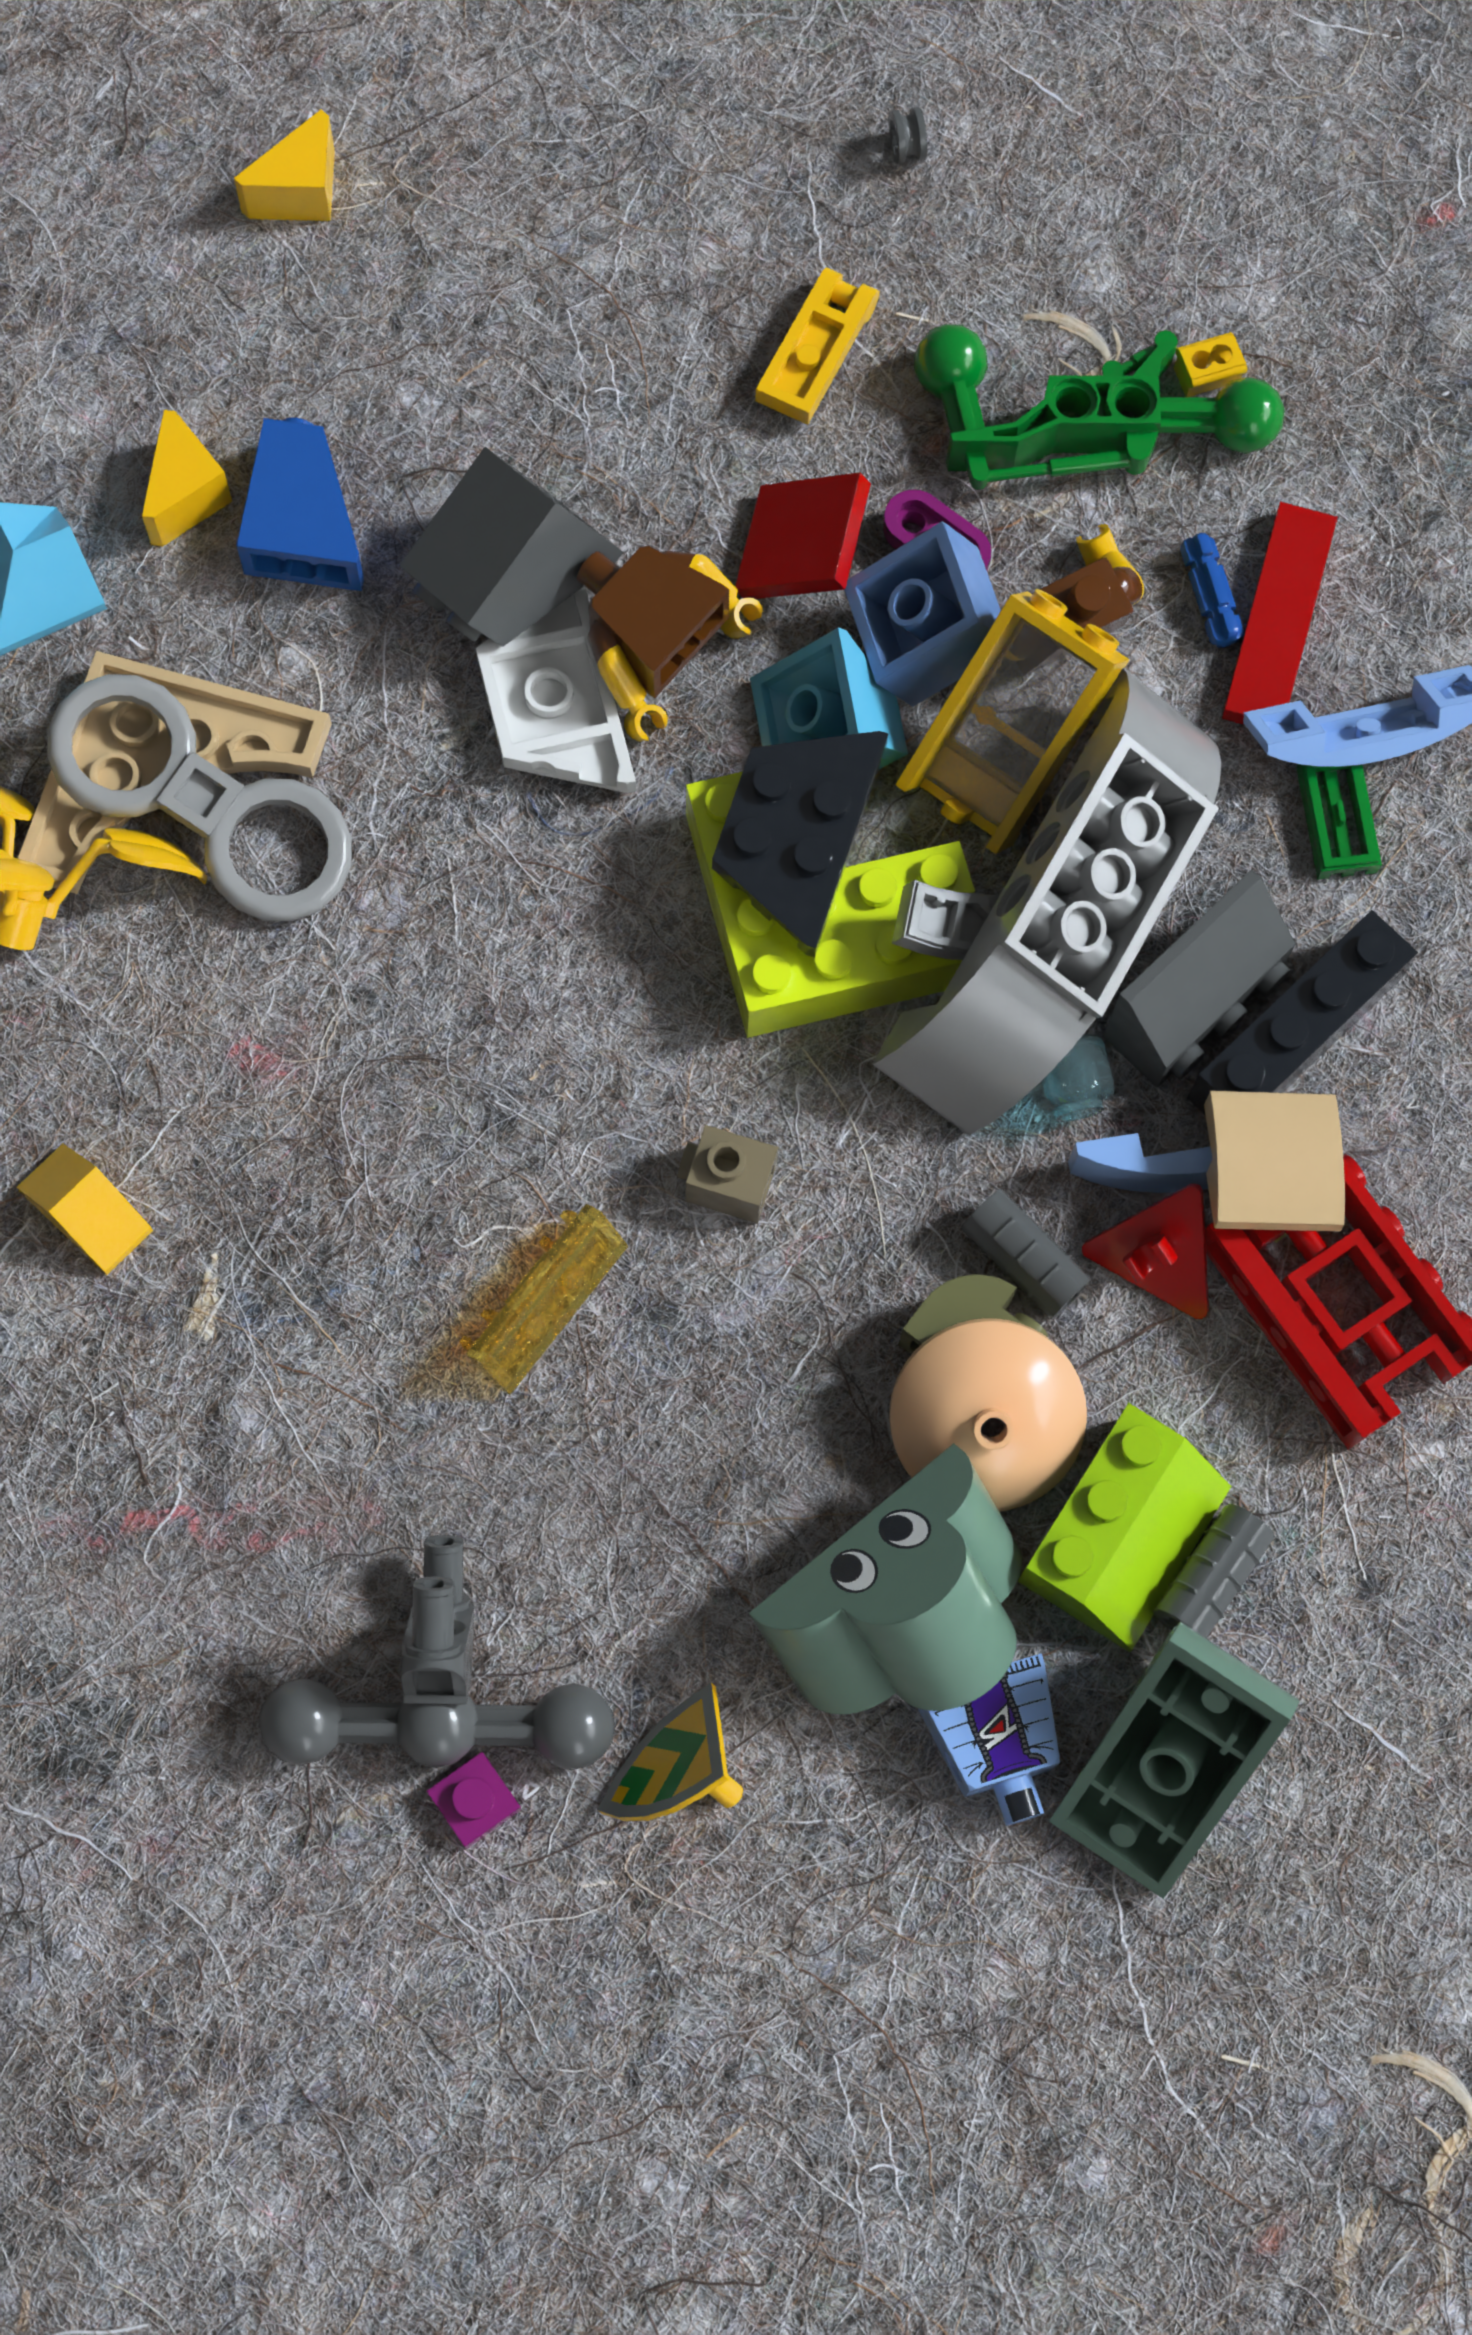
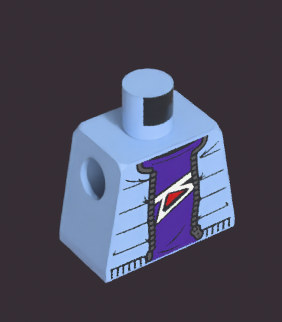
M1042 1653L1012 1662L1007 1672L992 1689L968 1704L941 1711H929L918 1708L964 1797L994 1789L1006 1826L1044 1814L1032 1776L1053 1770L1060 1763Z

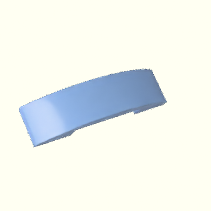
M1466 665L1414 676L1412 697L1315 718L1300 700L1244 712L1243 723L1267 755L1283 761L1320 767L1351 766L1378 762L1422 749L1443 740L1472 723V667Z
M1134 1133L1077 1142L1068 1160L1070 1174L1104 1186L1138 1192L1171 1193L1191 1183L1200 1185L1202 1189H1208L1206 1172L1212 1161L1211 1147L1143 1157L1139 1134Z

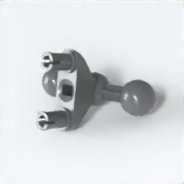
M453 1535L430 1536L424 1542L423 1578L415 1580L413 1584V1605L401 1647V1685L403 1690V1701L401 1703L340 1702L338 1697L324 1683L301 1678L285 1682L273 1690L262 1704L259 1716V1726L265 1746L281 1761L299 1766L320 1761L331 1753L338 1743L400 1744L401 1748L416 1763L434 1768L455 1764L467 1755L474 1745L535 1746L537 1751L551 1765L575 1770L591 1766L605 1754L613 1742L616 1726L613 1711L607 1701L593 1688L576 1683L553 1688L540 1699L537 1705H483L474 1703L469 1696L474 1638V1605L470 1601L469 1596L463 1593V1539Z

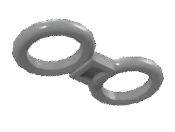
M107 674L80 684L59 703L47 729V759L58 785L80 806L106 817H139L161 809L205 839V865L216 890L237 910L263 921H295L321 911L342 890L352 866V837L341 811L320 790L297 780L264 778L244 786L197 755L196 732L185 707L164 686L138 675ZM112 701L134 702L150 709L164 722L171 738V755L164 771L150 784L132 791L110 790L93 783L79 769L72 753L73 736L80 721L94 708ZM267 805H288L305 812L320 826L327 843V861L321 875L306 889L290 895H269L250 887L236 873L229 856V841L236 825L251 811Z

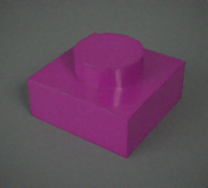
M483 1752L427 1790V1793L466 1849L522 1810Z

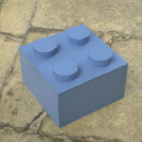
M941 521L849 578L844 590L876 683L912 707L960 679L1001 612L978 547L944 521Z

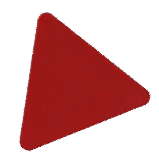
M1195 1183L1187 1185L1086 1240L1083 1244L1082 1253L1086 1258L1195 1319H1203L1209 1311L1204 1198L1203 1189L1200 1185Z

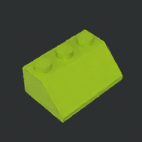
M1128 1403L1018 1582L1128 1652H1131L1153 1617V1610L1168 1590V1583L1173 1582L1187 1561L1186 1557L1192 1553L1232 1486L1185 1437Z

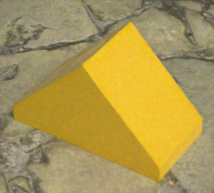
M322 109L234 177L241 212L248 219L331 221L335 149L330 119Z
M172 410L163 411L142 513L151 545L162 547L232 502L224 470L179 414Z
M64 1143L16 1187L22 1195L106 1275L153 1231L151 1226L95 1165Z

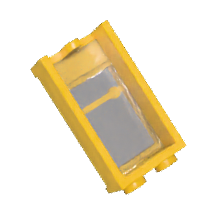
M1035 589L1033 594L1026 591L1010 595L895 784L904 792L920 786L945 803L940 810V813L945 818L956 824H962L970 820L989 833L992 838L986 848L995 854L1013 846L1020 835V830L1119 673L1130 660L1116 651L1119 642L1112 635L1092 624H1087L1083 629L1064 616L1068 608L1061 601L1039 589Z

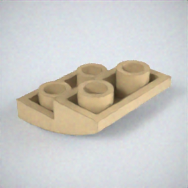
M1210 1091L1204 1108L1212 1153V1161L1206 1172L1214 1229L1341 1231L1345 1218V1180L1342 1136L1336 1094Z

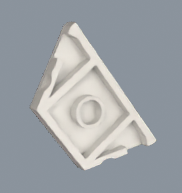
M584 586L504 647L490 638L476 648L477 661L505 768L623 793H631L636 791V780L615 700L600 675L587 638L590 630L589 601Z

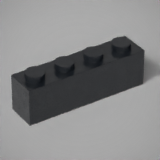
M1371 910L1199 1073L1187 1099L1205 1115L1204 1104L1210 1091L1283 1093L1403 978L1418 952Z

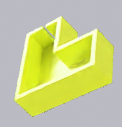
M742 772L686 784V818L747 1038L946 990L962 960H951L920 954L892 944L903 886L913 880L955 892L975 893L960 841L845 867L816 956L811 957L805 955L797 947L798 941L773 918L770 921L767 920L751 905L750 898L744 891L733 888L712 869V858Z

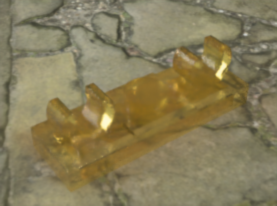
M585 1204L578 1214L571 1210H564L561 1213L560 1218L568 1227L557 1241H552L546 1236L541 1238L539 1243L547 1253L544 1252L529 1272L520 1280L517 1287L505 1300L506 1304L499 1313L492 1309L483 1310L480 1316L487 1322L488 1327L480 1337L474 1341L470 1337L463 1335L459 1340L461 1346L467 1351L466 1355L493 1385L511 1395L628 1247L627 1243L605 1215L588 1204Z

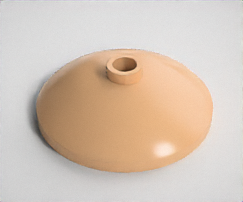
M982 1318L949 1326L931 1336L913 1352L904 1364L895 1382L890 1401L889 1422L895 1450L911 1478L954 1443L966 1453L998 1511L1001 1512L1019 1508L1042 1497L1067 1474L1075 1462L1084 1440L1087 1408L1083 1387L1077 1372L1064 1352L1053 1341L1037 1330L1018 1322L996 1318ZM999 1418L1005 1423L1004 1429L999 1435L988 1437L981 1433L982 1424L986 1420Z

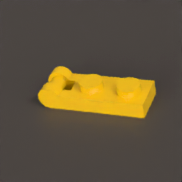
M825 267L756 388L755 402L808 425L864 323H867L872 316L880 291L863 283L859 288L842 281L843 274ZM833 303H835L846 308L847 310L845 313H843L830 306Z

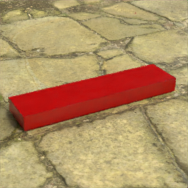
M1280 501L1221 719L1245 725L1243 723L1244 712L1290 703L1338 519L1337 516Z

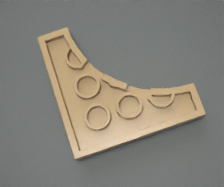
M99 651L95 652L84 683L107 674L138 675L164 686L185 707L196 732V754L226 774L270 771L313 778L331 727L329 713ZM112 701L94 708L80 721L73 736L72 753L79 769L93 783L110 790L132 791L150 784L164 771L171 755V738L164 722L150 709L134 702ZM51 769L18 859L35 863L47 870L55 880L53 888H58L96 839L103 838L102 835L105 828H122L132 817H106L80 806L58 785ZM92 864L72 888L71 893L78 894Z

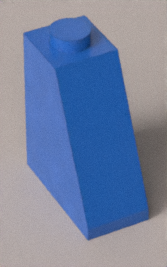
M292 417L286 418L283 421L264 418L237 541V550L244 575L362 591L364 577L360 556L323 426L313 425L301 418Z

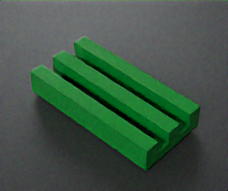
M1298 764L1296 770L1317 880L1329 879L1331 874L1341 873V877L1354 876L1356 871L1365 870V875L1378 873L1382 863L1362 764L1339 767ZM1345 769L1361 855L1352 854L1336 770ZM1316 772H1321L1337 852V857L1332 858Z

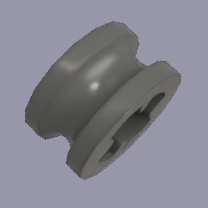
M919 106L912 107L908 115H901L899 110L890 111L889 137L895 163H905L908 156H915L918 161L926 160L928 152L927 132L921 108Z

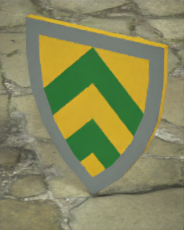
M709 1683L662 1718L635 1747L615 1775L597 1809L601 1814L622 1821H649L675 1813L707 1794L725 1808H731L739 1802L743 1794V1788L728 1775L717 1691L713 1683Z

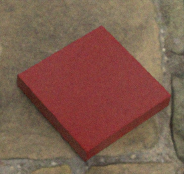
M859 472L761 485L735 584L738 594L743 598L761 599L845 590L871 483L863 474Z

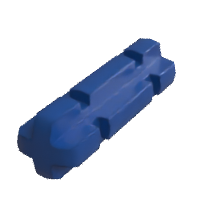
M1206 533L1196 534L1181 543V555L1185 567L1190 566L1191 568L1188 576L1201 616L1207 617L1204 626L1209 641L1218 648H1226L1243 639L1244 629L1239 615H1234L1233 613L1236 605L1223 565L1217 564L1220 556L1214 539Z

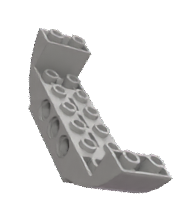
M1126 668L1121 670L1090 721L1097 725V728L938 1004L902 1012L872 1065L967 1135H971L995 1121L1021 1101L1067 1055L1096 1018L1103 1017L1219 809L1214 805L1220 785L1222 764L1219 748L1206 733Z

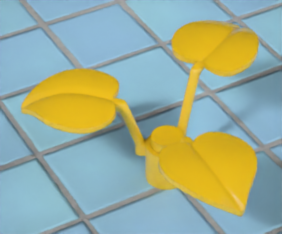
M0 786V826L3 829L2 850L0 849V945L16 950H32L35 946L43 917L56 918L61 902L93 861L101 854L111 853L114 857L130 863L187 873L197 877L204 885L206 884L208 876L198 863L184 850L170 841L143 831L105 828L102 835L103 838H98L91 844L56 891L47 899L43 895L45 891L52 890L55 881L52 875L35 863L13 857L14 819L32 821L35 808L18 793Z

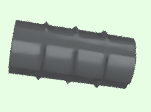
M999 1189L984 1201L961 1227V1230L981 1249V1254H986L1004 1272V1277H1009L1026 1294V1299H1031L1051 1320L1068 1307L1092 1281V1278L1072 1259V1254H1067L1049 1236V1232H1045L1027 1214V1209H1022L1002 1189Z
M1234 1504L1225 1506L1210 1529L1204 1531L1205 1536L1192 1555L1186 1557V1564L1175 1580L1168 1583V1590L1153 1610L1155 1617L1170 1630L1174 1626L1176 1627L1179 1622H1182L1207 1638L1218 1620L1224 1618V1611L1235 1595L1242 1591L1241 1586L1254 1567L1260 1565V1558L1275 1538L1273 1531L1267 1524L1248 1510Z

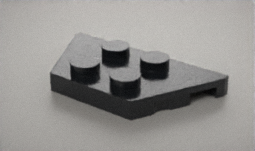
M874 731L752 747L749 752L712 858V869L733 888L744 891L750 898L751 905L767 920L770 921L773 918L798 941L797 947L805 955L816 956L887 745L889 733Z

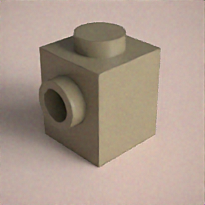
M705 1125L699 1144L688 1141L680 1162L677 1178L686 1180L685 1201L758 1224L777 1167L779 1147Z

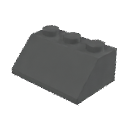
M1251 869L1123 990L1118 997L1103 1037L1156 1088L1172 1073L1179 1080L1185 1077L1205 1055L1206 1052L1200 1047L1215 1032L1221 1038H1225L1249 1012L1243 1005L1257 992L1261 993L1265 998L1269 996L1291 972L1285 964L1296 943L1261 877Z

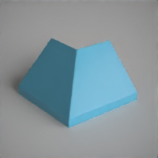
M0 502V656L107 609L71 527L57 507Z

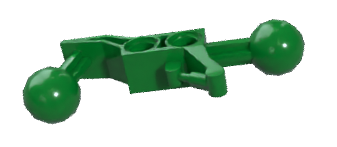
M943 324L929 330L919 342L914 353V371L925 391L942 399L950 430L946 458L947 471H967L970 484L976 490L984 489L989 482L1042 475L1058 477L1124 468L1130 474L1138 475L1143 473L1148 465L1158 433H1214L1215 439L1228 450L1245 454L1263 450L1276 439L1283 428L1285 416L1279 392L1265 380L1251 377L1231 380L1218 392L1215 398L1160 397L1159 378L1171 365L1178 344L1177 336L1171 331L1166 330L1157 333L1152 345L1131 355L1128 361L1122 364L1114 360L1107 361L1103 365L1101 376L1049 375L1045 396L1040 403L1016 422L988 427L984 425L976 388L983 381L988 369L987 351L978 334L963 325ZM1134 370L1136 371L1132 376H1124ZM1060 412H1074L1080 417L1070 418ZM1119 412H1131L1137 415L1138 418H1128ZM1052 453H1094L1049 459L1048 463L1028 465Z

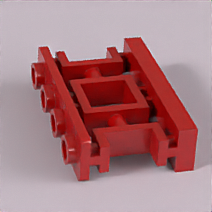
M1343 1154L1345 1217L1355 1230L1329 1248L1317 1231L1214 1229L1213 1222L1205 1229L1206 1254L1349 1450L1402 1413L1383 1387L1422 1359L1426 1360L1442 1384H1445L1472 1365V1318L1464 1311L1455 1310L1441 1291L1443 1290V1282L1436 1269L1426 1259H1418L1403 1239L1405 1232L1397 1216L1388 1207H1379L1365 1188L1367 1184L1366 1177L1360 1166L1351 1156ZM1286 1233L1307 1262L1280 1282L1259 1251ZM1348 1254L1384 1305L1343 1332L1306 1281ZM1410 1304L1432 1336L1405 1353L1384 1322ZM1360 1338H1363L1384 1369L1357 1388L1335 1355Z

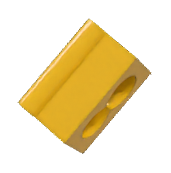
M1232 332L1176 348L1177 358L1173 369L1185 397L1225 387L1231 380L1240 379L1243 374L1247 373L1246 361Z

